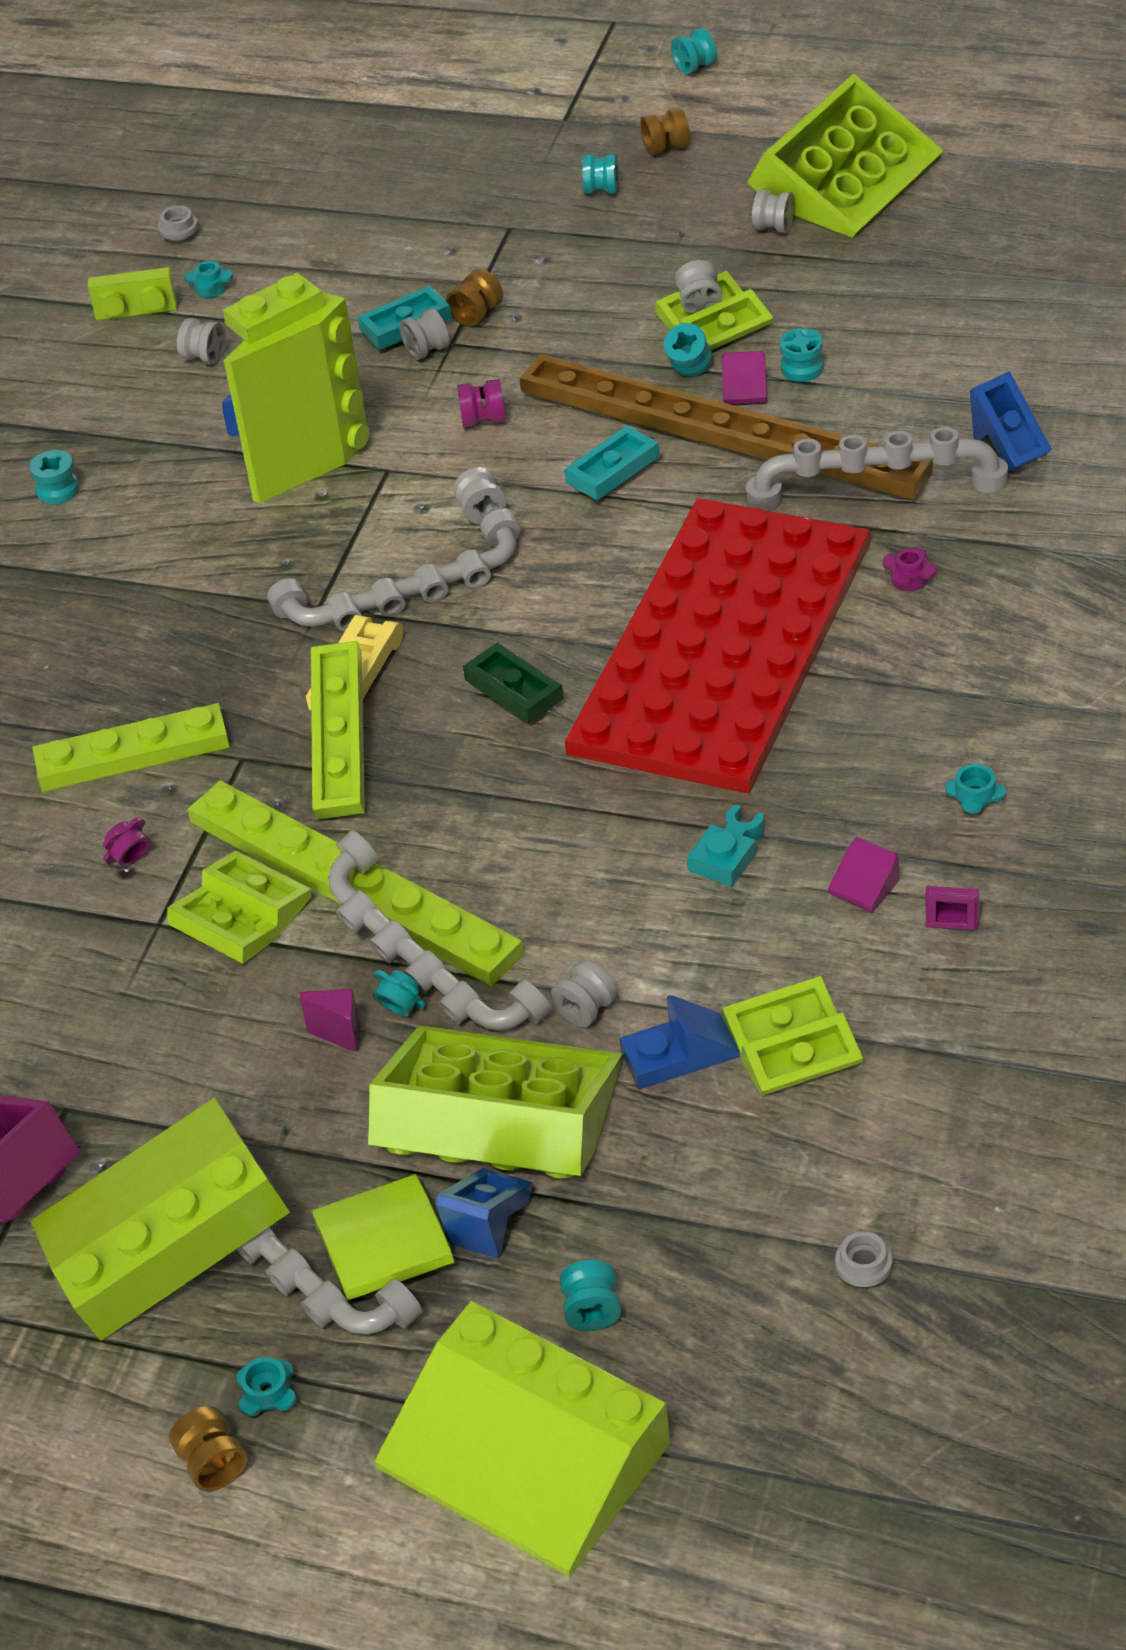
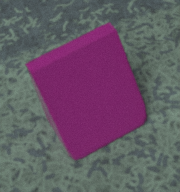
M763 351L731 352L722 355L723 403L730 405L767 403L766 361Z
M856 837L849 845L828 887V893L873 912L899 881L898 855Z
M926 886V927L978 930L981 907L979 889Z
M353 989L300 992V1002L307 1032L346 1049L358 1050L360 1022Z

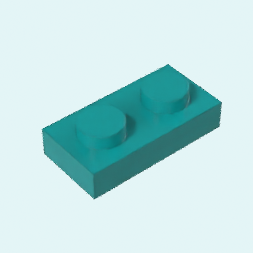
M429 285L357 316L359 330L381 350L402 341L399 329L401 321L408 318L416 320L421 317L424 311L432 308L439 313L445 322L452 319L451 308Z
M626 425L564 469L566 483L598 501L660 457L659 443Z

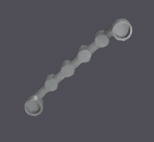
M940 427L933 430L930 435V442L912 443V436L907 432L893 431L886 435L885 446L867 447L866 440L862 436L847 435L840 440L839 450L821 451V445L817 440L807 438L801 439L794 444V453L772 457L761 465L756 472V476L746 483V502L750 508H759L766 511L779 507L782 503V484L775 476L785 472H796L802 477H812L819 474L821 469L841 468L847 473H859L867 465L886 464L892 469H905L912 462L932 460L937 465L947 466L955 463L958 458L963 457L976 458L971 467V483L973 487L984 493H994L1004 489L1008 483V464L1002 458L997 457L996 452L989 444L975 439H958L957 431L950 427Z
M505 508L496 509L484 517L480 526L488 544L495 547L489 551L480 553L477 550H467L458 556L456 562L437 567L434 564H425L420 566L411 577L396 582L391 578H383L376 581L370 590L353 596L347 592L337 593L328 600L326 605L316 608H306L308 598L300 582L295 579H283L276 582L269 589L267 599L274 614L280 618H289L291 621L302 626L311 627L334 622L340 631H346L355 615H361V612L377 607L382 616H395L404 609V598L418 593L421 594L426 602H437L446 596L448 592L447 584L463 579L469 588L482 587L490 580V569L504 564L513 555L516 539L520 535L521 527L512 511Z
M351 830L336 844L341 854L331 865L328 880L330 891L337 901L342 904L336 910L338 917L354 933H358L364 926L368 927L375 934L369 940L371 946L386 962L391 963L398 956L403 958L409 964L403 972L418 982L420 985L418 990L421 993L425 994L433 986L439 990L444 997L438 1001V1004L452 1021L460 1025L469 1017L485 1029L503 1031L515 1028L526 1019L537 1025L552 1010L545 996L525 979L508 993V998L512 1005L501 1010L492 1009L487 1006L472 987L454 977L432 952L421 948L398 922L387 918L361 890L357 891L350 885L349 875L354 868L364 874L379 860L377 853L371 845L354 830Z
M270 1227L236 1249L250 1264H253L261 1256L266 1258L272 1265L265 1270V1273L272 1284L283 1295L288 1296L296 1288L301 1290L307 1296L300 1303L302 1309L321 1329L333 1320L340 1327L351 1333L367 1335L380 1332L394 1323L406 1329L423 1314L422 1307L417 1299L397 1279H392L375 1294L380 1304L379 1307L367 1312L358 1311L347 1302L344 1295L333 1283L321 1279L295 1249H288L279 1241Z

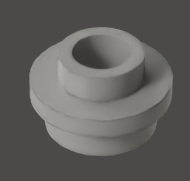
M172 206L160 214V221L158 222L159 234L171 241L180 242L187 240L198 229L197 218L188 207Z
M861 1231L849 1235L844 1239L835 1254V1267L838 1275L845 1282L853 1286H875L883 1282L892 1271L893 1258L890 1248L882 1238L871 1232ZM861 1261L870 1262L869 1264H858Z

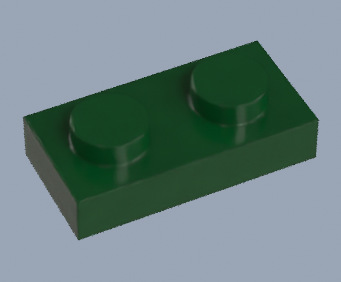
M499 642L463 666L464 677L467 682L528 724L564 699L562 684Z

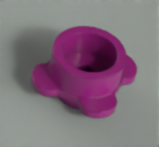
M920 547L903 549L896 555L889 554L883 558V567L891 571L892 584L903 591H915L923 588L927 584L928 579L933 578L937 573L936 565L928 562L926 550Z
M141 817L134 818L130 823L126 821L120 822L109 830L103 842V846L107 850L103 860L107 864L117 862L121 867H127L137 862L147 852L151 841L142 831L145 821Z

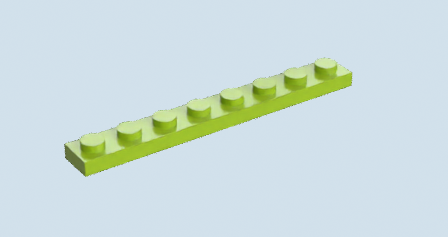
M221 780L187 809L192 824L339 903L330 891L328 880L331 865L341 854L336 846L338 842ZM377 863L364 874L354 868L349 875L350 885L357 891L361 890L387 918L398 922L425 951L429 950L436 957L491 987L524 955L522 940Z

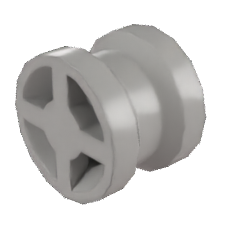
M759 189L755 195L752 208V226L754 230H765L767 227L775 228L778 233H788L794 217V194L792 192H782L779 195H774L767 189Z
M696 260L684 264L677 270L675 281L678 289L681 291L680 301L685 311L696 313L722 301V291L719 284L716 283L718 277L713 263L706 260Z
M431 308L424 311L421 317L416 320L408 318L400 322L399 329L402 341L409 354L415 360L425 358L428 351L432 349L441 351L449 346L450 340L446 325L435 309Z
M185 319L179 328L177 336L179 356L186 360H194L198 357L204 363L213 365L220 361L226 345L224 326L217 322H209L204 325L198 319Z
M470 468L463 472L455 481L453 486L454 495L459 504L462 505V510L467 519L472 523L481 524L487 514L496 509L505 508L507 505L506 496L498 486L492 471L487 468Z
M581 960L571 969L568 980L559 981L551 989L550 996L555 1008L566 1020L578 1027H588L597 1018L598 1009L600 1007H608L617 998L618 992L611 977L601 967L588 960Z

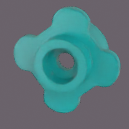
M210 260L199 263L195 270L188 271L184 278L186 283L194 284L195 292L198 296L212 298L226 291L227 282L233 279V273L229 269L220 267L218 261Z
M969 764L960 768L956 773L955 779L949 780L945 785L946 794L957 798L962 803L963 811L972 814L979 813L992 801H1002L1006 795L1005 787L1002 784H996L994 771L982 764Z
M376 970L373 974L374 978L380 983L372 995L379 1004L391 1012L408 1017L414 1007L423 1010L427 1005L418 995L420 985L409 975L398 970H393L391 975L381 970Z
M261 1357L252 1360L240 1369L236 1376L237 1383L241 1386L243 1397L238 1402L240 1411L244 1415L252 1417L258 1415L260 1411H271L274 1409L279 1411L289 1410L296 1402V1395L290 1389L289 1381L294 1374L292 1365L284 1360ZM265 1387H271V1389L267 1391L261 1390Z

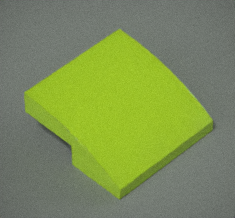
M727 270L717 274L718 279L716 283L719 284L722 291L723 299L721 302L696 313H689L681 306V291L657 300L654 312L669 330L683 323H690L700 327L706 336L711 350L772 324L774 317L753 290L748 289L743 292Z
M235 850L202 870V887L167 907V924L244 964L267 947L295 919L311 898V888Z
M821 976L722 1007L721 1016L739 1050V1057L761 1096L863 1062L862 1054L844 1013H837Z
M416 1174L311 1211L316 1229L329 1254L334 1274L347 1301L382 1289L392 1279H397L401 1282L454 1263L445 1235Z

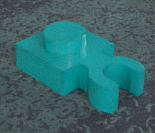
M733 805L726 813L725 828L723 829L711 824L687 856L688 871L733 887L756 855V841L765 832L764 814L758 812L751 822L742 823L741 806Z

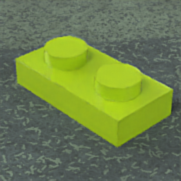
M169 267L88 278V290L96 321L177 310V299Z
M297 272L291 276L281 278L277 283L253 295L243 297L239 302L222 311L225 325L248 344H251L325 305L322 291Z

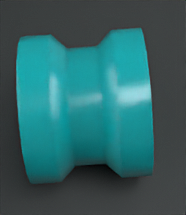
M699 27L693 30L690 36L680 35L671 41L673 60L683 74L689 75L695 72L698 66L707 67L714 64L717 60L715 42L705 28Z
M608 153L605 157L596 158L593 154H584L582 178L585 195L594 194L597 190H605L608 194L618 193L619 165L617 153Z
M690 323L679 324L672 328L665 336L664 350L670 359L672 368L677 374L683 377H695L708 369L713 356L706 336L700 327Z
M796 328L782 335L780 338V352L783 355L781 359V373L785 378L796 382H807L821 375L823 372V358L820 355L823 350L822 336L815 330L808 328Z
M49 450L38 454L32 459L29 464L31 477L36 481L35 491L41 502L54 505L61 504L77 495L79 483L77 477L72 473L74 464L69 453L62 450Z
M581 1260L570 1264L562 1271L560 1275L561 1292L566 1297L563 1310L565 1322L570 1327L582 1331H595L609 1327L619 1319L621 1315L620 1300L614 1293L617 1287L616 1271L611 1264L602 1260Z

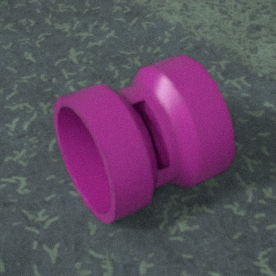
M500 379L487 380L483 386L476 387L470 383L457 385L463 428L474 427L479 421L489 420L493 424L506 422ZM481 399H485L486 407L482 408Z

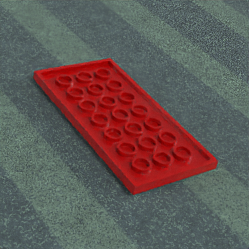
M697 498L566 737V755L750 794L870 546V529Z

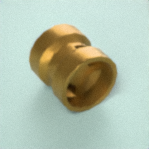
M682 108L669 109L662 116L650 114L641 117V134L649 155L663 153L665 148L671 146L679 149L690 145L689 125Z
M474 269L464 278L461 285H457L447 294L445 301L450 305L451 315L457 322L468 327L475 326L485 317L487 311L492 310L502 301L503 289L493 274L483 269Z
M211 1406L196 1408L186 1413L175 1423L169 1435L171 1446L180 1459L188 1461L186 1467L188 1475L194 1485L201 1491L221 1489L232 1483L241 1475L248 1461L247 1454L239 1440L233 1436H228L230 1428L221 1411Z

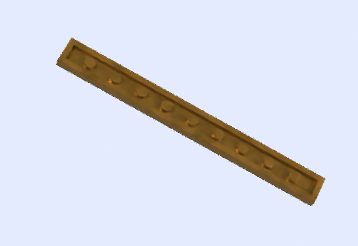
M539 354L519 378L521 392L767 460L775 456L794 453V444L801 439L807 438L817 440L821 445V451L839 450V442L845 437V435L544 354ZM866 441L867 447L882 446ZM932 460L915 461L905 469H892L886 464L867 465L859 473H847L841 468L821 469L819 474L915 500L933 474Z

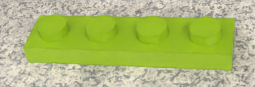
M358 641L311 647L312 810L317 820L365 813L362 650Z
M219 703L32 746L42 792L230 748Z

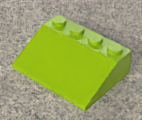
M853 73L763 153L747 184L756 192L759 189H767L774 195H779L782 192H792L795 199L794 216L853 238L934 163L944 150Z
M322 291L324 307L251 344L244 340L224 359L252 498L255 502L262 503L345 465L369 440V428L366 421L363 393L357 369V358L352 340L351 322L348 316L346 299Z
M419 1025L369 1084L368 1145L386 1147L387 1151L399 1155L415 1152L438 1155L441 1160L454 1163L467 1160L488 1162L494 1168L500 1170H516L521 1167L542 1170L546 1175L554 1178H569L574 1175L581 1176L595 1153L623 1064V1053Z
M214 1097L30 1220L51 1270L74 1310L99 1340L102 1341L285 1217L290 1211Z
M470 1301L437 1341L374 1463L375 1467L570 1578L670 1445L667 1408L665 1402L487 1308Z

